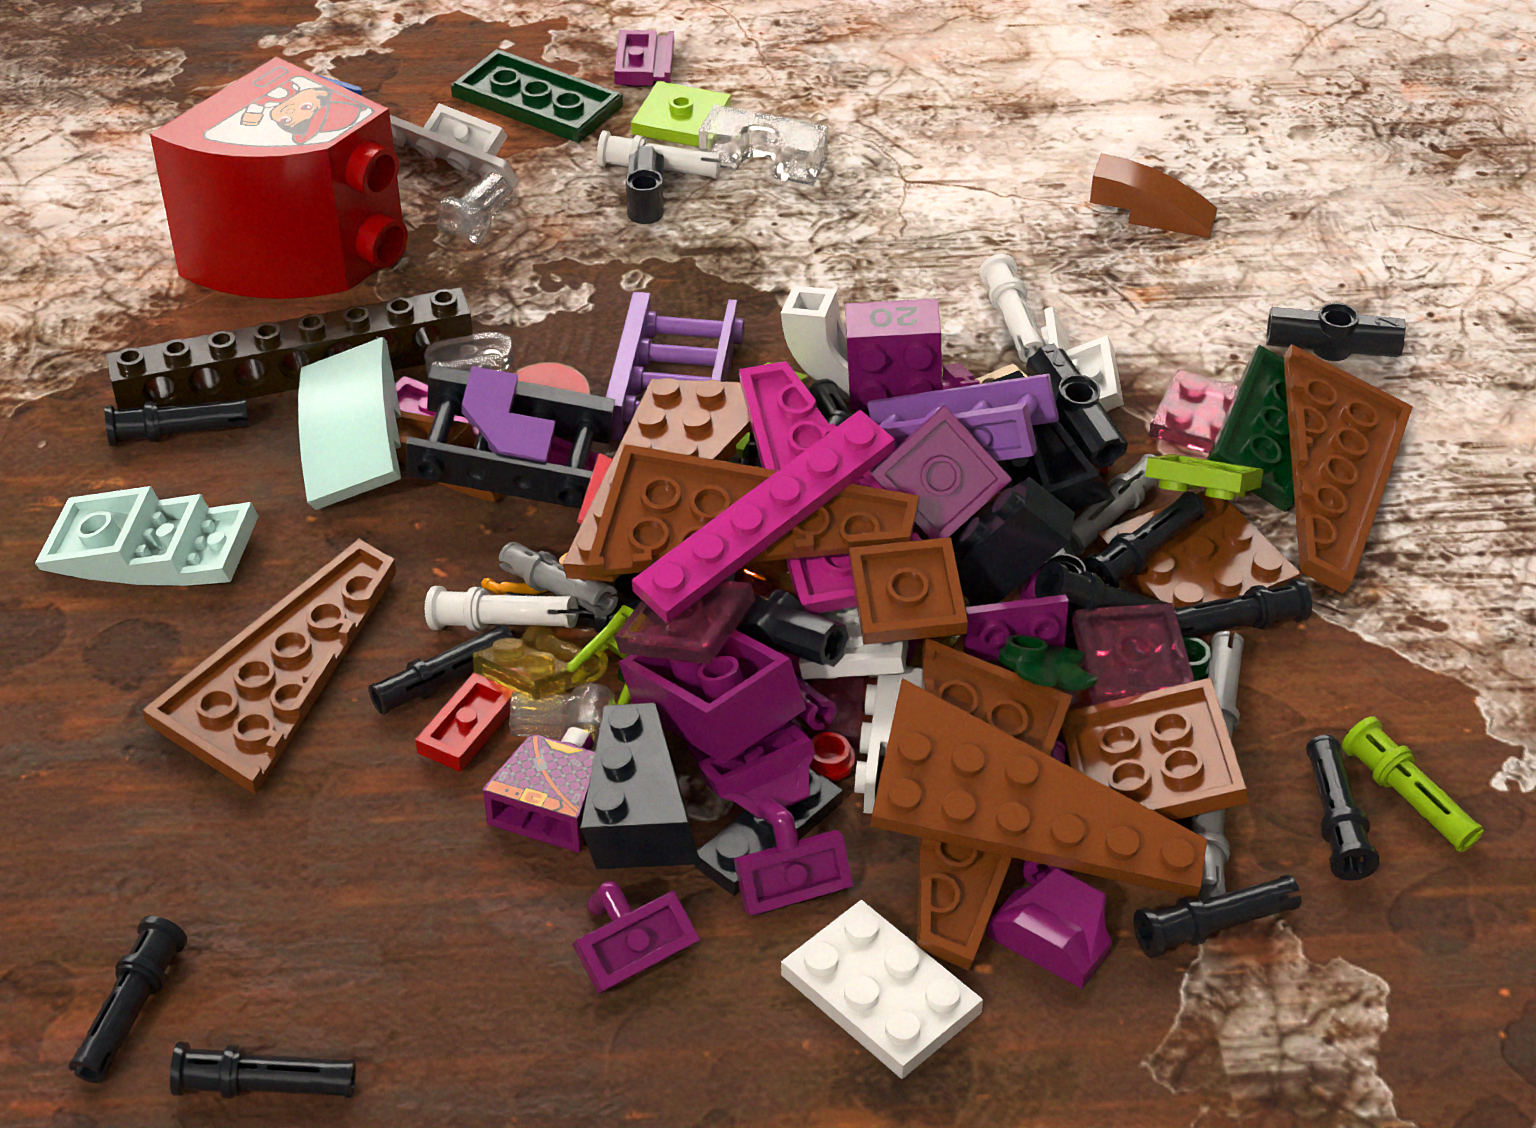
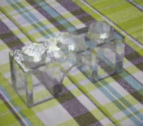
M714 104L699 129V151L721 153L720 168L737 171L741 163L748 158H771L775 160V179L814 186L828 157V126Z

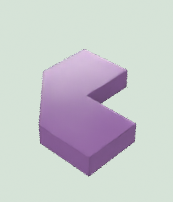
M472 366L462 402V414L472 427L474 426L479 430L493 453L547 463L555 432V421L511 413L518 386V374Z

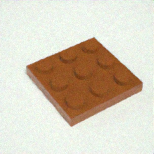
M1206 490L1197 493L1205 504L1206 513L1203 514L1204 517L1194 522L1174 537L1173 540L1149 556L1147 566L1139 574H1129L1125 577L1140 595L1168 602L1173 608L1244 595L1251 586L1263 585L1266 588L1285 585L1288 579L1300 578L1301 573L1227 499L1206 496ZM1169 505L1098 532L1096 547L1100 552H1103L1109 547L1111 539L1117 534H1131Z
M1211 678L1066 712L1061 727L1071 768L1172 821L1249 803L1246 786Z

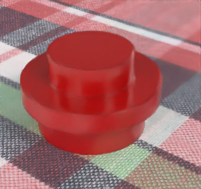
M824 732L811 739L815 755L810 768L829 781L841 780L852 772L855 766V753L844 736L834 732Z

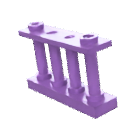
M633 292L606 394L607 398L615 399L610 440L622 441L627 425L631 422L641 402L638 401L635 393L642 394L643 390L647 389L651 379L673 378L675 380H719L721 382H728L735 344H743L745 319L737 318V300L728 299L724 321L658 316L657 311H651L650 293ZM658 333L720 338L718 349L653 344L649 337L656 338ZM650 361L714 366L712 377L645 372L642 365H649Z
M1050 374L871 400L867 403L871 419L895 439L894 450L938 409L945 405L995 461L1033 456L1037 451L1032 425L1053 423L1059 420Z

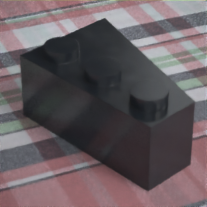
M1018 370L986 383L1023 378L1024 375ZM1059 421L1032 425L1037 451L1033 456L996 461L1012 479L1004 487V491L1008 488H1013L1030 477L1073 512L1114 498L1101 475Z
M1030 477L1013 488L1006 489L999 497L980 508L949 536L952 541L965 610L966 607L999 603L1070 542L1075 512Z

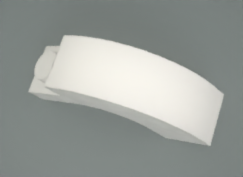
M793 286L781 311L782 327L787 345L795 360L813 380H832L837 387L839 395L844 399L850 400L846 328L839 314L837 290Z

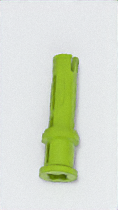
M1375 716L1363 719L1345 736L1341 749L1348 756H1357L1373 772L1372 778L1379 786H1392L1423 818L1454 845L1458 852L1468 850L1479 840L1484 831L1483 827L1476 823L1442 789L1414 765L1415 758L1413 752L1407 746H1398L1382 731V723Z

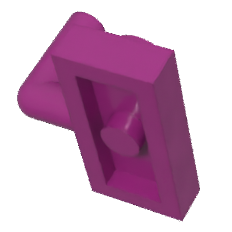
M765 798L759 802L757 812L761 818L773 826L777 846L733 858L743 908L747 914L752 916L853 887L842 833L833 830L798 840L794 817L791 812L771 798Z
M607 881L589 898L587 906L589 911L596 916H601L608 912L612 922L577 939L572 945L599 995L695 945L700 939L674 890L632 911L619 885L613 881Z

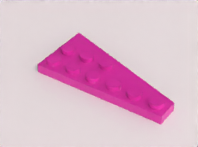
M787 361L739 369L740 385L762 468L780 470L836 428L835 424H829L818 410L816 399ZM867 471L851 483L883 489L870 471ZM917 532L912 534L911 541L922 540ZM849 554L786 559L796 599L802 604L805 611L818 614L856 607Z

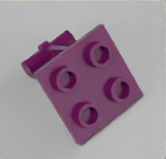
M1044 563L1027 578V582L1021 587L1020 600L966 607L968 627L967 634H964L963 653L1007 670V666L999 661L998 656L1000 648L1006 645V639L1011 635L1034 636L1044 640L1048 645L1064 647L1068 612L1066 594L1036 598L1035 595L1037 576L1042 567L1047 563Z

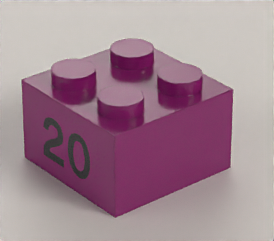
M938 298L845 303L850 410H867V403L871 400L937 391L938 381H942L941 325Z

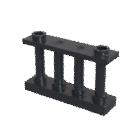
M432 365L428 377L427 410L435 411L436 414L427 440L408 437L406 443V476L581 509L593 472L585 470L592 442L609 444L613 426L615 399L518 381L511 413L555 421L554 434L574 438L567 466L493 453L488 447V442L480 432L478 433L474 449L446 444L455 415L465 417L462 414V402L470 372Z

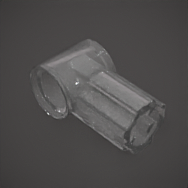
M491 172L461 198L448 196L441 202L436 215L437 228L444 233L478 244L482 242L490 230L491 219L514 200L513 187L506 182L503 175Z
M595 683L579 685L571 694L513 692L510 703V736L528 737L540 735L547 738L561 739L568 728L577 727L591 735L594 741L591 751L595 752L604 706L616 705V697L609 688Z

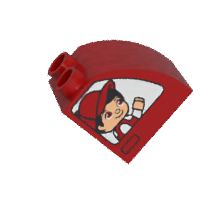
M277 56L150 133L178 275L186 280L215 291L245 297L292 299L324 296L349 291L378 269L388 268L395 264L406 250L408 231L402 218L397 178L399 158L394 151L389 108Z

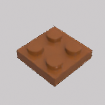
M951 537L849 548V565L863 645L967 634L968 619Z

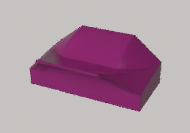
M790 720L783 728L770 733L749 747L741 756L731 759L725 764L713 757H709L698 762L697 766L702 781L720 798L736 802L760 819L757 806L765 798H771L786 808L810 796L809 767L815 751L812 741Z
M1054 868L1031 886L1016 890L988 921L986 936L1083 989L1111 951L1112 941L1105 928L1106 895L1062 870Z

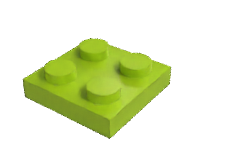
M1167 454L1147 459L1145 477L1159 479V488L1186 492L1187 488L1199 489V486L1206 487V496L1234 500L1235 496L1245 497L1246 491L1261 488L1264 469Z

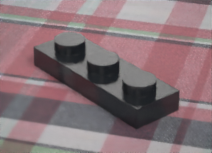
M810 767V796L785 808L794 817L798 840L803 838L842 804L843 790ZM746 810L698 850L701 864L695 865V868L735 896L740 892L733 858L776 847L773 826L763 818L759 819Z

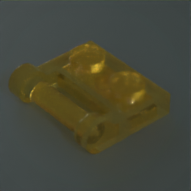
M531 625L525 631L522 638L500 639L493 643V647L473 653V664L475 673L533 700H538L601 678L607 670L608 657L605 652L598 650L575 672L571 673L567 670V665L583 648L555 637L554 632L547 627Z

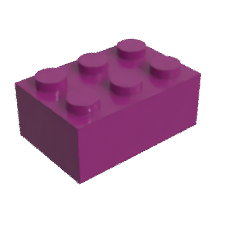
M698 611L619 661L633 704L655 703L664 729L723 764L741 756L749 747L770 733L783 728L789 720L806 710L789 657L701 611Z

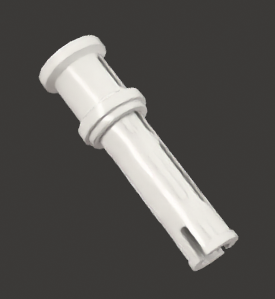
M603 130L600 134L597 147V165L600 167H605L607 164L628 167L629 155L634 154L639 147H653L656 152L664 155V170L707 176L713 179H717L719 176V171H717L721 166V153L719 152L712 153L647 143V139L643 138V136L636 135L634 139L612 136L610 131Z
M996 254L982 263L979 275L982 282L990 288L989 299L992 306L1002 311L1020 360L1027 363L1028 358L1038 351L1037 347L1039 349L1041 346H1045L1026 305L1027 288L1024 282L1016 276L1018 267L1014 258L1006 254Z
M433 586L427 593L424 609L427 625L432 630H442L446 625L467 626L470 631L480 632L487 628L489 624L573 628L578 619V613L558 612V610L578 609L576 597L573 595H490L487 590L481 587H471L468 592L447 591L443 586Z

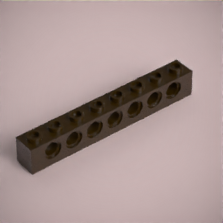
M459 287L440 289L432 293L406 298L397 297L390 301L363 306L355 305L326 313L307 314L299 318L278 322H264L256 326L230 331L222 330L198 337L173 339L166 343L126 348L118 352L107 353L106 358L117 409L143 407L147 401L157 403L158 407L241 398L249 399L299 389L301 367L384 337L387 341L392 371L475 355L471 312L462 288Z

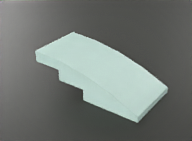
M384 337L301 367L298 393L301 463L307 503L315 510L401 479L396 449L401 447L396 418L401 417L388 345Z
M151 486L68 498L35 564L39 570L88 580L134 585L187 586L231 582L259 515L251 502L209 508L201 494L159 500Z

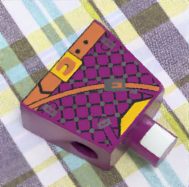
M570 727L565 731L560 741L540 735L528 736L483 789L487 825L580 853L585 842L581 823L595 752L591 751L594 745L591 735L581 728Z

